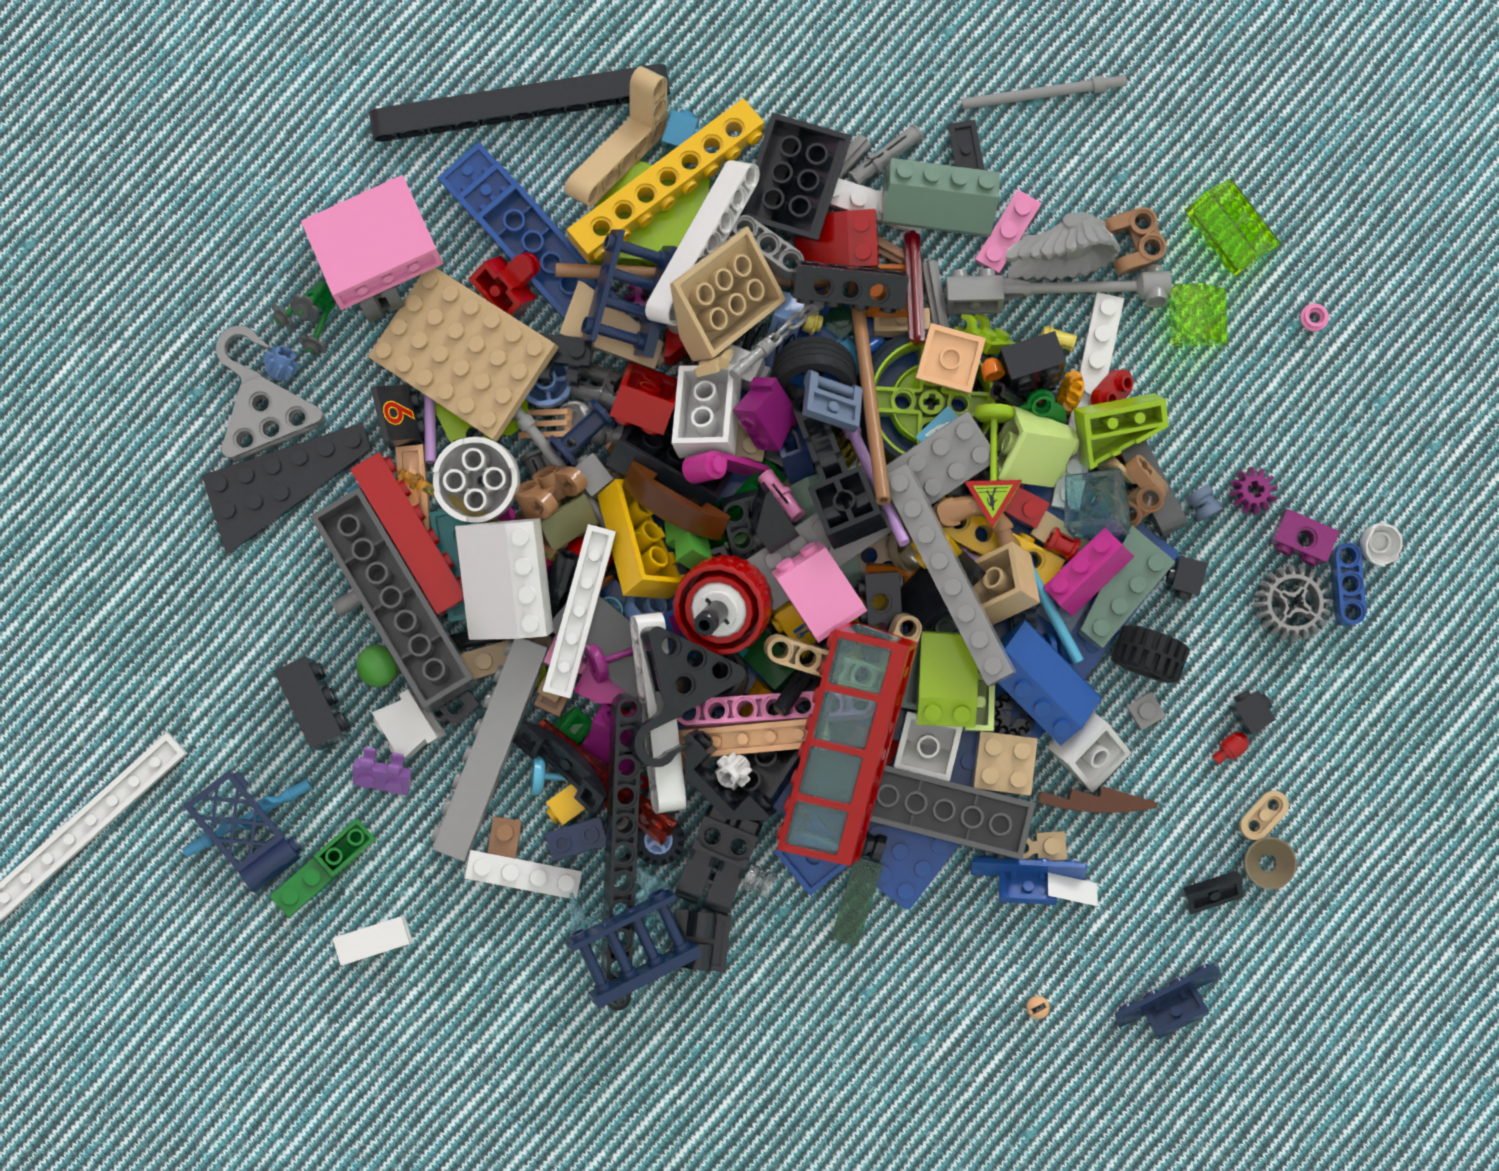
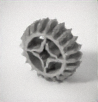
M1289 565L1286 572L1282 567L1276 569V575L1272 572L1266 575L1269 583L1267 581L1259 583V586L1265 592H1255V596L1261 598L1262 601L1255 602L1254 607L1262 608L1263 611L1256 614V618H1266L1267 621L1262 623L1261 626L1262 628H1267L1271 625L1273 627L1270 631L1271 636L1281 631L1280 640L1284 641L1290 633L1291 641L1296 642L1298 641L1299 634L1303 640L1309 638V631L1314 635L1317 634L1319 630L1316 624L1325 626L1326 621L1321 616H1329L1331 611L1323 607L1330 605L1332 601L1331 599H1323V595L1329 593V589L1320 590L1319 586L1323 584L1324 580L1320 578L1314 582L1312 580L1315 576L1314 571L1304 576L1305 567L1303 566L1299 567L1296 573L1293 565ZM1285 581L1300 583L1293 592L1281 591L1276 588L1281 582ZM1308 591L1313 599V611H1311V607L1305 601ZM1272 596L1280 605L1278 618L1272 609ZM1297 596L1295 598L1297 603L1295 604H1298V607L1288 611L1290 609L1288 604L1290 603H1287V600ZM1293 614L1309 619L1301 626L1285 624L1287 619L1291 618Z

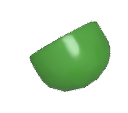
M380 644L367 646L357 658L358 676L368 686L378 688L387 686L400 674L399 667L386 646Z

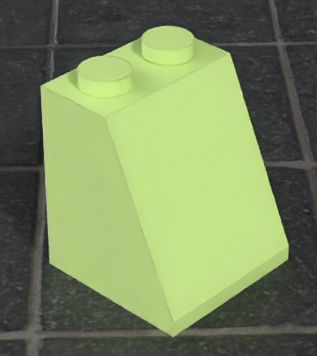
M1013 406V419L1004 423L997 436V450L1001 451L997 462V478L999 480H1022L1021 483L1054 488L1058 479L1063 478L1070 456L1075 455L1078 450L1079 439L1074 427L1046 417L1036 416L1030 411Z

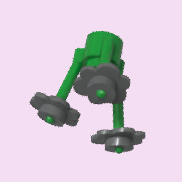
M318 281L302 297L297 294L294 295L293 300L290 302V307L285 311L275 303L272 305V310L274 311L272 316L275 322L281 327L287 325L291 330H294L295 327L293 321L288 317L290 314L295 312L300 319L315 322L317 320L316 314L323 308L324 311L313 336L299 335L298 342L309 353L327 352L326 345L318 340L327 317L335 306L332 302L334 297L327 283Z

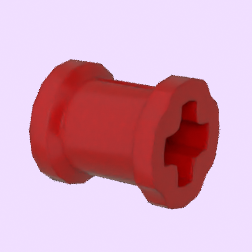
M1054 527L1045 541L1044 550H1053L1064 556L1065 560L1070 561L1079 550L1081 540L1078 538L1073 539L1061 533L1060 528Z

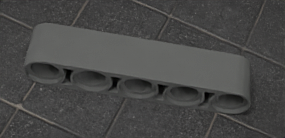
M1144 440L1138 444L1134 443L1122 450L1123 460H1120V462L1124 466L1136 455H1141L1168 485V494L1163 507L1159 511L1148 515L1159 536L1163 538L1187 526V518L1147 441ZM1132 484L1134 489L1138 487L1137 484ZM1146 491L1150 497H1158L1154 491Z

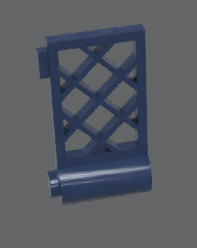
M229 769L185 803L184 807L238 871L245 884L254 893H257L302 858L299 852L303 849L293 836L288 839L247 791L245 787L249 783L239 771L233 773ZM227 779L236 787L235 798L218 797L219 786ZM215 789V796H209L208 794ZM239 792L245 799H238ZM201 799L214 801L212 816L200 815L193 806ZM217 801L234 803L233 818L215 816ZM238 803L250 804L254 809L253 820L236 818ZM257 814L261 817L263 821H256ZM205 820L211 821V828ZM215 821L232 823L230 838L218 837L215 834ZM235 823L252 825L251 840L234 838ZM256 825L268 826L275 834L267 841L254 840ZM223 842L230 843L229 849L225 846ZM233 843L250 845L249 855L240 862L232 854ZM253 845L260 846L253 851Z

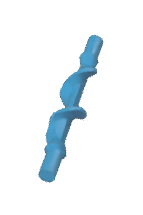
M305 779L291 788H286L280 795L267 796L257 801V803L267 812L284 802L294 801V798L313 787L310 781ZM254 810L237 819L253 820ZM257 814L256 821H262L261 817ZM221 822L214 831L218 837L231 832L232 823ZM235 823V829L238 827L245 830L252 829V825ZM203 834L201 838L183 847L182 850L188 858L204 848L211 847L214 842L207 834Z

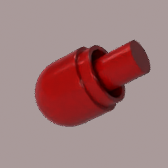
M1242 732L1231 733L1222 740V743L1219 744L1221 749L1212 755V758L1218 765L1227 758L1230 760L1238 758L1249 747L1248 737Z

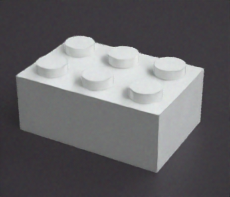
M729 364L726 369L721 368L717 373L698 378L694 372L698 365L679 366L672 445L678 457L686 458L690 455L713 450L735 456L738 418L733 409L740 402L742 382L741 377L735 380L729 374V371L735 367V364Z

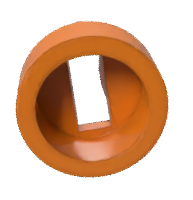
M988 358L981 365V374L985 382L996 381L1005 375L1002 363L996 358Z

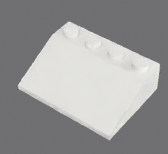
M532 518L455 526L469 640L521 639L543 637L551 634L554 630L541 519Z

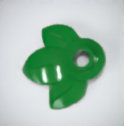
M1047 389L1033 391L1028 396L1027 402L1019 406V408L1030 411L1036 416L1046 417L1063 424L1066 423L1065 408L1055 402L1053 394ZM1044 399L1042 403L1036 404L1039 400Z

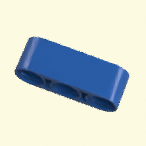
M1345 543L1332 550L1330 554V569L1335 619L1340 625L1349 627L1364 620L1366 616V601L1361 551L1355 544ZM1341 550H1346L1350 553L1351 562L1349 564H1345L1340 559ZM1344 578H1348L1353 582L1352 592H1348L1343 588L1342 581ZM1346 606H1351L1355 609L1356 617L1354 620H1350L1345 616Z

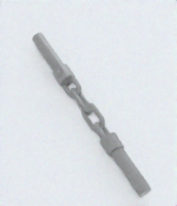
M813 300V304H804V308L800 312L794 313L776 333H772L760 341L750 354L729 371L730 376L737 380L761 358L767 357L792 330L798 329L807 321L810 315H815L824 307V301ZM799 316L800 321L793 326L792 320Z

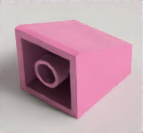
M820 541L805 545L800 550V554L792 559L786 558L776 565V569L771 572L818 643L828 637L835 628L851 622L867 611L827 548Z

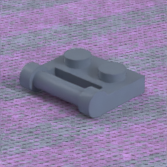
M809 369L804 378L805 393L802 415L855 432L860 424L862 387L856 385L848 386L819 376L818 372Z

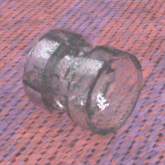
M751 863L741 889L747 892L754 891L758 893L759 897L767 900L778 874L772 871H762L760 866ZM761 876H762V877H764V879H763V881H762V883H761V886H760V888H759V887H757V886H758V883H759V881H760V879H761Z

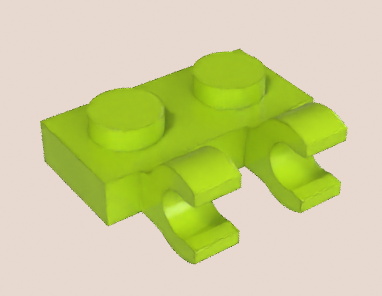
M962 314L961 318L967 322L966 329L962 327L954 328L958 331L986 338L982 351L986 355L999 354L1002 347L1015 344V342L1009 339L1010 334L1000 328L991 329L988 317L983 314H975L974 316ZM976 319L979 320V322H980V327H979V329H978V327H977V321H976Z

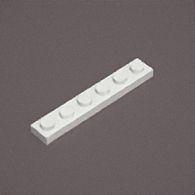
M590 524L587 526L545 680L544 692L572 698L616 531Z

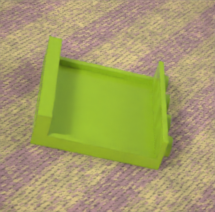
M637 162L595 204V208L652 165L647 162ZM692 166L690 168L685 169L692 170L695 169L697 166ZM705 177L690 194H682L678 197L670 209L667 211L661 210L654 215V219L646 227H638L634 230L626 242L657 252L662 249V246L678 247L709 193L711 178ZM668 179L664 180L661 184L672 186L675 182ZM643 196L639 200L643 203H648L652 201L653 198L650 196ZM622 212L617 217L627 219L631 214ZM599 229L595 232V234L598 236H604L608 234L609 231L606 229ZM622 252L619 253L616 264L622 266L657 267L654 262ZM603 259L599 261L594 260L591 264L602 265Z

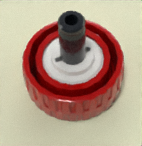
M733 555L712 556L695 565L680 581L675 592V600L673 601L674 616L680 631L687 640L718 655H730L734 652L743 651L752 645L768 626L773 613L772 590L764 574L749 561Z

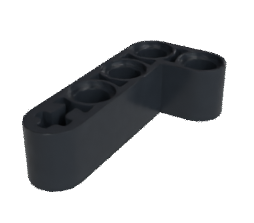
M758 489L728 496L720 502L719 510L726 514L730 506H740L739 514L730 518L725 530L730 556L733 555L746 560L758 551L757 544L751 536L754 532L750 524ZM740 532L747 533L744 543H734L736 534Z

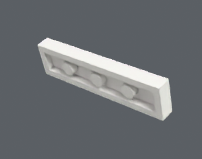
M839 178L830 207L842 211L875 209L877 221L881 223L883 192ZM884 224L906 232H910V230H915L918 234H920L922 229Z
M469 850L463 878L576 900L582 871Z

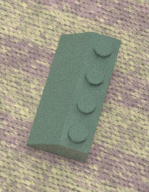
M890 158L883 173L881 223L990 237L999 201L1000 172Z

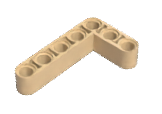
M639 66L634 71L630 80V118L571 174L564 190L567 196L589 207L594 206L662 138L667 126V79L643 66Z
M900 613L893 618L888 632L918 642L922 626L920 621L908 613ZM911 620L913 624L911 632L901 634L900 625L902 622ZM779 634L771 635L764 643L765 654L775 663L822 677L819 671L823 660L828 656L829 649ZM776 642H784L786 646L785 652L780 656H774L772 654V646ZM883 648L878 664L842 654L840 668L835 681L879 694L891 651ZM805 650H811L813 653V659L809 664H801L799 661L801 653ZM866 667L868 671L867 677L862 681H856L854 677L856 670Z

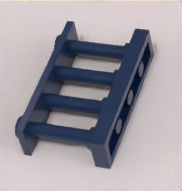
M614 229L606 235L603 243L605 254L589 314L582 322V340L596 342L598 335L632 344L633 348H635L633 354L635 356L653 359L662 323L647 319L645 313L646 305L643 307L610 297L608 294L613 279L648 290L650 298L678 247L662 246V249L657 252L623 241L625 230ZM619 253H626L654 262L655 266H657L654 277L649 279L616 269ZM605 307L640 317L642 321L640 332L634 334L601 324Z
M658 889L649 894V899L587 930L586 928L578 929L570 934L569 939L564 941L571 952L580 950L595 983L594 989L589 991L588 994L592 1003L598 1009L702 957L698 945L692 940H684L668 906L669 903L677 900V898L669 889ZM655 910H658L673 943L672 950L664 954L657 952L642 919L643 916ZM632 923L647 956L646 963L638 967L631 965L616 930ZM606 936L621 969L620 976L611 981L605 979L590 946V943Z

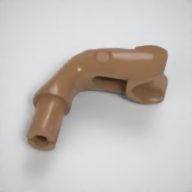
M969 495L948 498L936 503L932 507L942 528L960 525V521L974 516L985 517L975 498ZM1003 513L995 527H991V532L995 533L999 547L1010 542L1015 543L1011 529L1014 527L1013 523Z

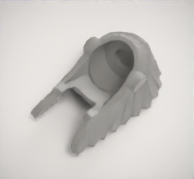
M1086 212L1068 213L1062 222L1052 229L1037 235H1025L1021 241L1013 244L1006 251V261H1015L1008 268V278H1022L1024 281L1033 278L1035 281L1042 278L1048 281L1054 279L1061 281L1066 277L1075 279L1078 275L1086 277L1090 272L1097 273L1099 268H1107L1109 262L1115 261V257L1118 256L1121 248L1114 236L1106 229V222L1103 219Z

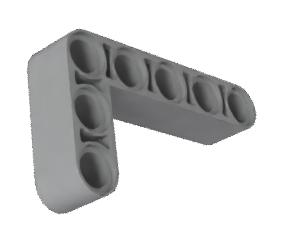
M747 215L740 216L726 241L738 232L737 228L748 226L772 273L783 280L790 281L793 269L785 267L783 261L790 260L794 263V259L804 260L802 253L754 218ZM760 244L770 245L773 252H764ZM666 324L670 332L679 334L677 325Z

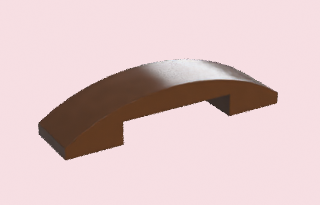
M635 460L630 463L623 485L646 509L668 523L690 533L714 540H721L731 518L730 515L707 502L703 507H700L655 481L658 474Z

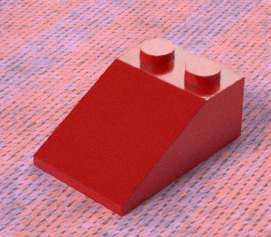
M862 209L827 213L819 241L795 238V248L802 253L804 261L880 268L877 212L875 209Z
M629 361L609 416L614 417L615 421L620 424H634L642 427V431L648 434L664 435L675 405L678 379Z

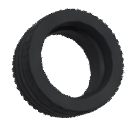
M808 336L793 340V342H789L781 348L773 362L772 378L778 380L792 404L799 396L805 393V388L794 385L790 380L796 375L807 372L809 369L828 372L839 378L836 382L848 386H857L856 366L851 352L840 342L828 339L827 337Z

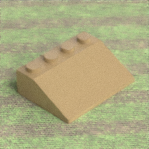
M748 226L741 229L670 283L679 337L692 361L714 358L786 301Z

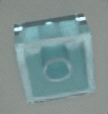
M1121 469L1065 475L1064 528L1074 539L1094 538L1104 527L1114 536L1130 534V505Z

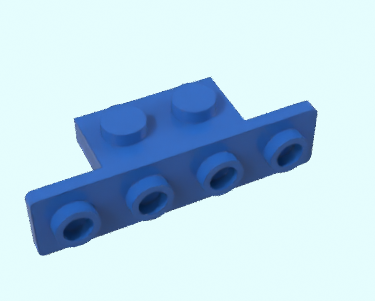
M982 855L972 859L970 874L999 876V902L1056 905L1057 897L1048 896V872L1084 880L1087 872V863H1079L1076 860L1057 862L1046 858L1017 860L1009 857L1007 859H1000L989 855Z

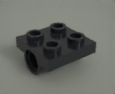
M675 908L674 919L683 939L687 941L692 940L698 945L702 953V957L682 966V968L725 972L731 914H728L726 917L713 912ZM671 941V944H670V950H672L671 947L673 946L672 941Z

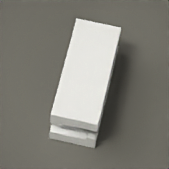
M405 916L333 938L341 966L413 943Z

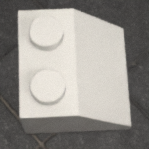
M907 711L894 767L950 781L963 727L917 725L916 713Z
M1094 712L1083 728L1060 746L1054 741L1048 747L1057 760L1091 793L1131 754V751L1108 722Z

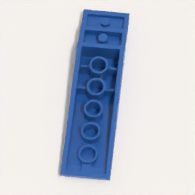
M480 142L475 144L437 177L439 182L510 261L516 255L525 252L532 253L537 257L540 263V270L529 282L563 320L565 319L578 281L584 282L595 290L598 279L555 277L556 263L588 264V262L517 180L515 181ZM610 287L608 296L620 299Z

